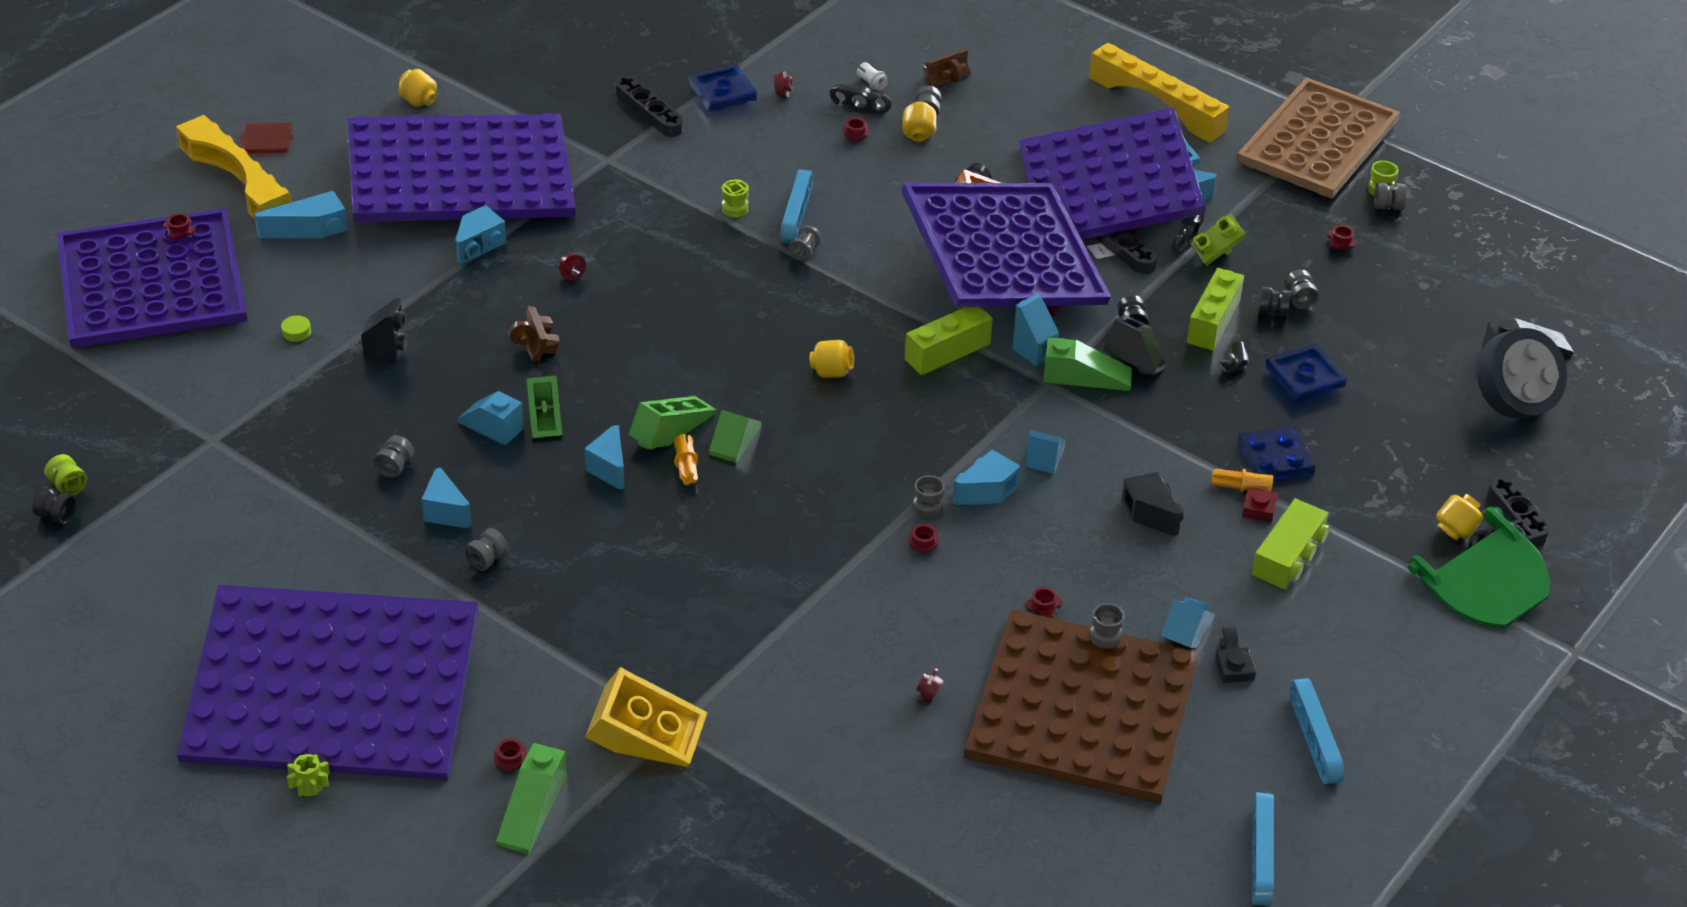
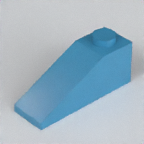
M334 191L254 213L259 238H325L348 231L346 210Z

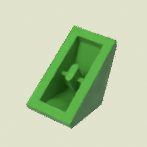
M557 376L526 378L532 438L562 435Z
M721 410L710 445L709 455L737 463L760 429L761 422Z

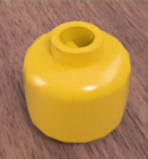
M421 69L407 70L398 81L400 96L415 108L422 107L423 105L429 106L437 97V83Z
M919 101L912 103L904 109L902 130L906 137L916 142H922L930 139L935 134L937 115L933 107Z
M843 340L818 342L814 351L810 352V366L816 370L821 378L844 377L854 367L853 349Z
M1465 494L1463 498L1458 495H1451L1436 514V518L1439 521L1437 527L1456 541L1459 538L1468 539L1483 521V515L1478 510L1481 504L1468 494Z

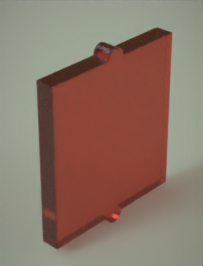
M292 122L245 123L243 135L240 136L241 148L247 154L289 153L290 141H293V135L291 134Z

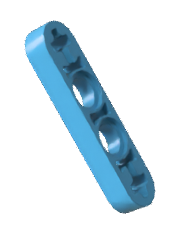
M798 170L781 225L780 243L790 244L794 239H797L812 189L813 171Z
M1309 678L1291 680L1289 684L1291 704L1323 784L1341 783L1344 780L1343 760L1312 682Z
M1256 792L1252 816V904L1270 907L1274 890V795Z

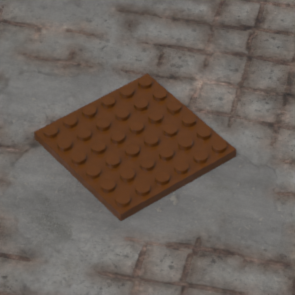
M1011 609L964 749V757L1161 804L1200 651L1122 634L1121 642L1116 647L1104 649L1091 642L1089 637L1091 627Z

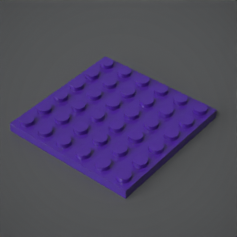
M1174 108L1161 109L1151 113L1137 114L1127 118L1108 120L1103 123L1089 126L1084 125L1075 129L1056 131L1051 134L1018 140L1028 183L1053 184L1081 240L1206 214L1205 203Z
M903 183L901 193L955 307L1016 306L1021 301L1035 294H1039L1042 297L1046 306L1108 305L1111 295L1052 183Z
M227 208L186 214L191 218V226L195 227L196 232L182 239H170L168 237L169 232L164 229V223L167 222L169 217L57 233L71 348L248 321Z

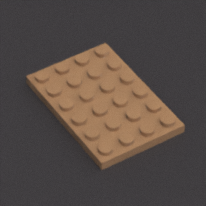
M1306 77L1237 153L1236 162L1270 174L1272 177L1293 183L1298 187L1306 188L1321 196L1333 198L1398 122L1400 112Z

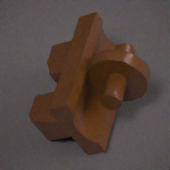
M962 49L924 62L922 64L923 73L928 78V85L937 87L951 81H960L963 77L971 75L967 63L968 50Z
M527 306L526 320L515 321L510 327L508 334L513 343L526 345L531 361L540 362L543 353L556 354L560 340L558 335L550 334L553 324L551 318L539 316L536 307Z

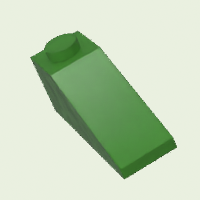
M1048 337L1043 383L1130 391L1132 367L1077 340Z
M696 396L640 402L629 435L638 440V444L646 449L653 450L656 447L669 446L678 435L687 434L715 415L716 409Z
M533 743L520 768L496 840L497 846L527 854L530 853L567 779L565 751Z

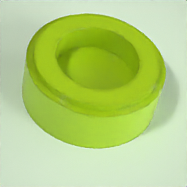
M304 316L288 317L281 324L282 336L288 341L300 342L311 335L310 321Z

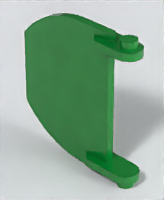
M1488 507L1483 511V516L1495 532L1436 571L1419 555L1410 558V564L1407 565V568L1412 575L1417 574L1422 582L1455 613L1482 625L1505 628L1548 599L1550 580L1545 562L1535 546L1511 522L1503 517V512L1500 508Z

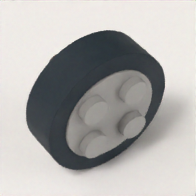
M1519 328L1499 334L1487 342L1478 359L1477 379L1483 397L1495 411L1509 418L1521 419L1543 414L1557 405L1565 391L1567 369L1559 347L1549 336L1536 329Z

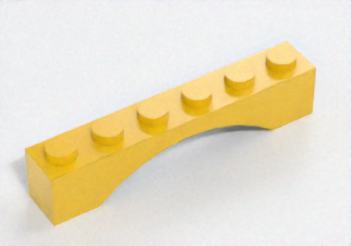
M1106 43L1092 52L1089 78L1108 89L1116 86H1130L1153 94L1170 108L1175 109L1177 116L1182 120L1190 133L1209 143L1226 132L1230 107L1219 100L1206 95L1197 88L1189 86L1176 77L1170 76L1155 66L1138 59L1136 56L1110 43Z
M205 115L176 126L179 148L193 161L219 166L231 172L246 186L245 196L248 214L255 219L254 213L291 203L292 199L289 191L285 187L282 188L271 174L268 175L257 161H253L243 148H239L229 135L224 134L215 122L210 121Z

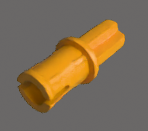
M681 434L674 439L676 451L674 463L679 469V476L683 484L689 485L690 483H696L698 480L696 468L698 456L694 452L692 437L688 435L686 442V435Z
M1214 469L1211 482L1214 486L1240 489V493L1247 491L1248 487L1271 492L1273 475L1246 472V469H1243L1242 472Z

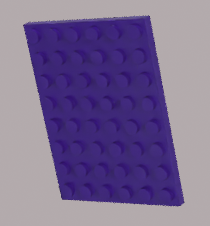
M520 113L516 115L491 114L482 116L466 114L463 116L437 115L424 117L412 115L409 117L383 116L367 118L358 116L347 118L353 222L460 220L463 215L485 205L500 218L575 217L576 207L560 114L527 115Z
M218 585L178 746L177 758L179 762L288 769L287 765L294 764V761L300 755L317 754L320 763L328 762L329 772L449 780L479 610L478 602Z

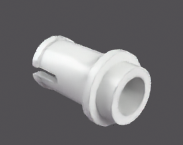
M866 62L860 64V67L866 70V72L858 68L857 76L869 83V87L872 90H882L886 87L888 79L883 71H877Z

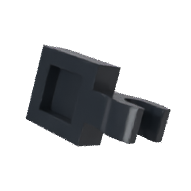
M1235 626L1222 627L1224 638L1219 640L1222 650H1217L1215 657L1222 682L1231 683L1255 680L1256 669L1249 647L1239 648L1238 634Z

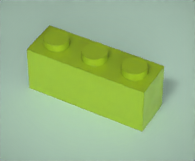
M1217 268L1190 317L1187 343L1214 351L1240 302L1244 275Z
M964 307L906 333L904 360L920 375H924L991 344L993 318L981 307Z
M1295 498L1256 551L1251 575L1286 590L1293 579L1296 581L1299 579L1304 568V562L1312 560L1318 542L1324 543L1330 530V526L1326 525L1329 512Z

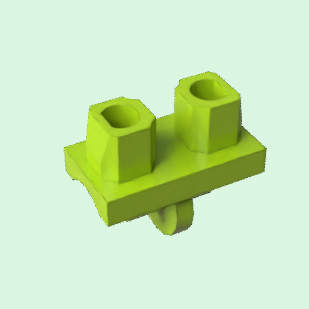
M1229 214L1217 220L1216 224L1206 232H1201L1195 236L1191 245L1207 266L1222 254H1230L1232 252L1231 248L1246 238L1247 235L1234 216Z

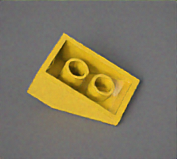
M620 667L604 686L585 738L615 753L688 767L708 712Z

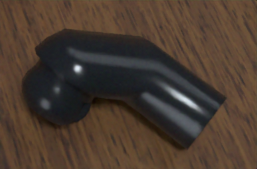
M1238 341L1233 343V354L1228 353V359L1222 356L1220 363L1225 372L1236 373L1248 365V354L1244 342Z

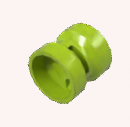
M1389 161L1373 163L1370 172L1372 178H1370L1367 187L1368 192L1374 196L1376 183H1386L1388 186H1394V181L1398 176V167Z
M728 180L722 185V197L724 198L722 200V212L726 216L738 218L748 213L749 201L747 198L749 196V186L747 183L741 180Z
M57 455L48 461L45 466V476L55 484L60 493L76 495L87 484V475L69 455Z

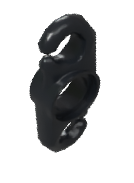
M838 84L830 90V98L835 104L840 102V99L836 96V92H840L845 96L841 103L849 105L856 112L884 114L891 109V100L886 94L881 96V99L885 102V106H881L876 102L880 95L872 93L865 86ZM854 95L863 96L867 103H859Z
M1205 214L1183 219L1173 242L1172 251L1174 253L1181 254L1191 245L1193 238L1198 235Z

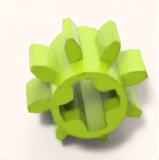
M317 754L300 755L294 761V764L287 765L289 772L287 776L289 789L297 787L299 796H316L323 787L329 786L328 775L330 772L328 762L320 763Z

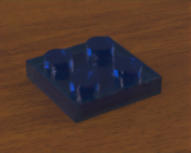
M737 64L689 75V84L709 112L757 100V91Z
M1316 343L1266 359L1265 367L1296 402L1346 386L1347 377Z
M1296 426L1239 433L1238 444L1253 473L1273 475V480L1314 474L1316 465Z

